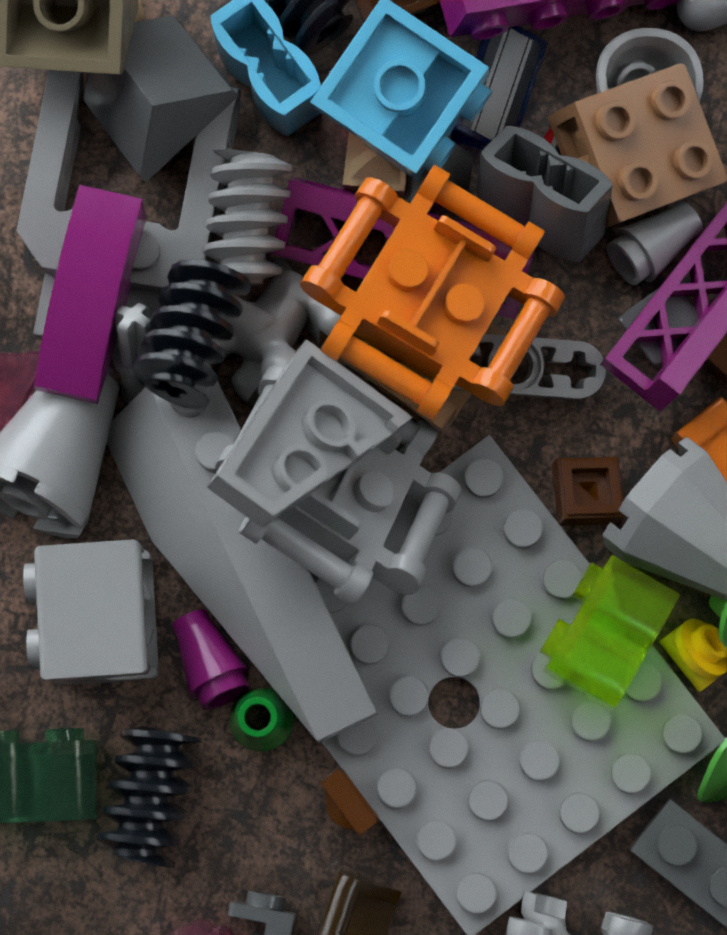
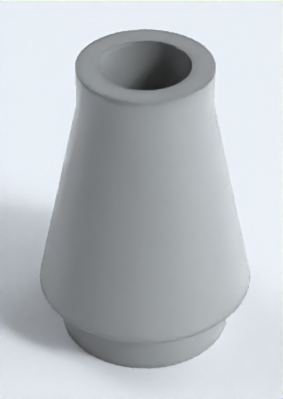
M680 201L670 209L617 229L615 239L607 244L608 257L618 274L629 284L637 285L643 280L653 282L681 250L703 231L701 219L688 203Z

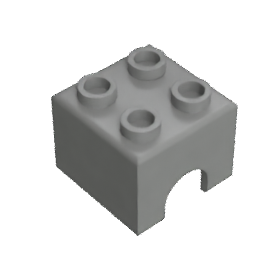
M134 539L36 547L34 550L35 563L24 564L23 569L25 599L27 603H35L38 618V629H29L27 631L26 643L29 668L39 669L42 679L63 686L154 680L158 678L159 664L152 555L147 550H144L143 546Z

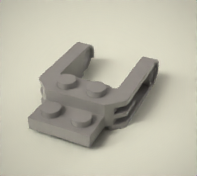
M48 71L16 230L45 272L33 331L37 339H42L57 266L72 209L64 210L81 129L77 113L81 97L83 73L88 72ZM232 87L238 94V97L196 135L178 228L176 230H168L159 223L147 221L145 223L130 275L132 288L126 306L132 308L137 303L143 304L149 309L150 320L154 311L161 308L158 299L163 288L169 285L167 276L172 264L180 260L189 259L212 261L211 258L203 254V246L207 243L215 242L217 235L208 231L205 223L208 218L220 215L221 210L209 204L208 195L211 192L225 189L226 186L213 180L210 174L214 166L230 163V161L216 155L213 150L233 149L240 111V88Z

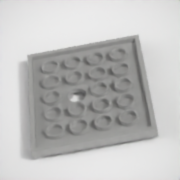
M490 435L439 472L453 477L461 486V494L453 511L445 513L424 560L423 565L426 569V574L416 593L411 595L397 593L372 577L359 600L355 604L350 605L334 595L335 587L309 571L378 714L322 743L342 770L346 772L466 935H476L520 901L525 891H533L720 746L725 739ZM410 496L404 499L383 545L394 554L400 552L421 505ZM452 677L468 681L476 689L480 703L475 719L470 724L456 729L447 728L439 724L431 715L428 704L429 695L433 687L438 682Z

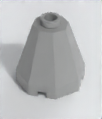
M685 437L678 443L679 455L671 449L661 455L626 496L618 510L628 519L621 530L611 522L603 533L604 546L627 564L727 600V482L709 454L691 439Z

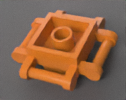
M435 164L410 204L399 198L396 192L385 182L372 177L365 178L355 194L356 206L318 266H310L300 282V287L308 296L341 315L322 346L321 351L336 362L340 358L417 404L418 408L415 412L432 422L455 384L488 404L503 406L513 390L510 380L547 317H554L565 300L564 293L556 285L541 278H533L522 271L545 230L530 221L527 222L526 226L522 225L449 181L448 179L451 174ZM434 202L512 248L505 261L493 254L496 250L494 244L451 218L442 215L438 221L429 216L428 212ZM379 218L395 229L355 292L343 285L341 278ZM508 295L524 306L487 368L480 367L470 361V358ZM353 335H357L358 337L362 338L363 340L367 341L368 343L372 344L373 346L377 347L378 349L382 350L383 352L387 353L388 355L392 356L393 358L397 359L398 361L402 362L403 364L407 365L408 367L412 368L413 370L417 371L418 373L422 374L423 376L427 377L433 382L431 383L430 381L426 380L425 378L421 377L420 375L416 374L415 372L411 371L410 369L406 368L405 366L401 365L400 363L396 362L395 360L391 359L390 357L386 356L385 354L381 353L380 351L376 350L375 348L371 347L370 345L366 344L365 342L361 341Z

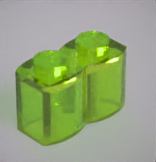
M611 554L602 568L593 562L589 564L572 594L573 597L582 601L570 624L558 618L539 651L549 657L542 672L609 711L617 707L680 596L679 593Z

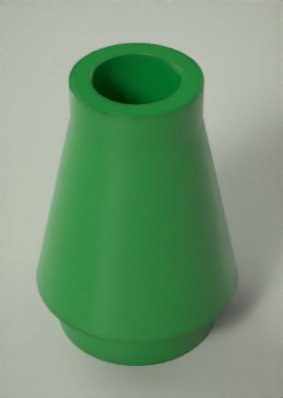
M266 687L253 688L240 695L234 702L229 717L230 728L235 739L245 748L257 752L270 751L283 744L291 733L294 721L293 712L275 690ZM256 706L261 708L267 707L271 714L270 723L262 730H253L248 724L250 720L248 713Z

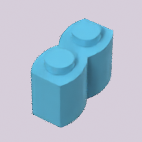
M232 0L210 15L214 38L222 63L235 79L251 88L257 110L274 130L288 137L321 113L313 108L310 103L321 87L314 65L302 50L284 40L279 19L264 0Z

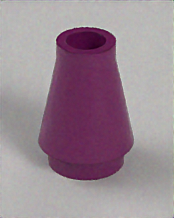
M205 609L190 612L177 619L171 625L177 638L190 698L198 699L203 710H211L226 705L248 691L249 684L245 675L249 669L211 622Z

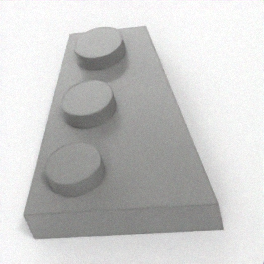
M306 339L295 352L206 488L263 528L402 430L413 417Z

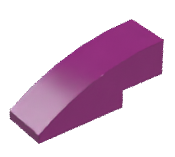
M79 185L48 306L34 381L35 390L98 404L117 340L115 313L122 305H127L132 288L130 275L146 223L143 199Z

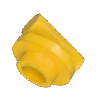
M689 619L659 641L698 692L704 690L727 672V649L719 639V629L712 624L698 619Z

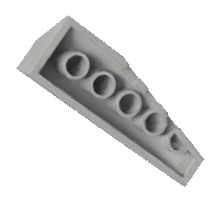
M203 363L204 365L212 369L209 363ZM218 380L214 386L210 387L195 385L194 388L205 394L210 400L206 407L198 409L184 408L170 403L144 388L112 420L107 445L153 544L184 579L190 589L208 608L228 635L246 654L318 743L377 716L374 705L309 570L263 540L255 544L238 533L245 515L206 488L216 474L215 465L223 449L228 445H233L241 432V428Z

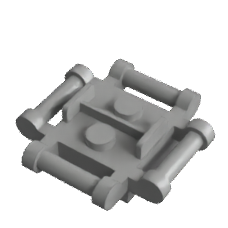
M271 366L266 369L257 387L260 396L235 443L285 367ZM410 420L402 430L262 528L245 516L238 533L255 544L260 540L268 543L335 587L334 595L350 605L355 604L359 600L372 577L397 593L411 595L416 593L421 586L426 574V569L423 565L445 513H449L455 508L461 494V486L453 477L439 472L430 473L420 466L425 454L434 443L438 432L424 420H419L417 423ZM235 443L223 449L215 465L216 472ZM399 443H401L402 446L398 452L395 449L398 447ZM406 495H408L421 505L400 552L394 554L383 545Z

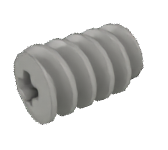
M233 149L213 150L216 155L230 161V163L214 166L211 169L210 176L213 180L228 188L211 192L208 195L209 204L224 211L225 214L210 217L206 220V229L222 237V240L205 244L203 246V254L222 265L240 272L249 279L251 286H264L263 279L283 273V267L266 260V253L285 249L286 243L268 234L269 227L288 223V216L271 209V202L290 198L291 191L273 183L274 176L293 172V165L265 153Z

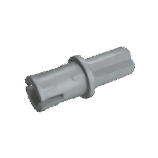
M137 303L132 308L122 305L115 313L118 342L113 350L112 362L115 369L120 372L121 396L126 404H129L145 388L135 378L132 370L136 358L144 354L141 344L146 333L152 331L149 309L140 303Z

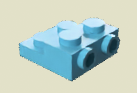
M379 0L310 103L313 108L361 139L366 147L418 181L424 171H430L434 164L440 168L444 166L456 146V143L449 139L448 136L461 117L472 123L492 94V90L484 85L489 78V67L392 1Z

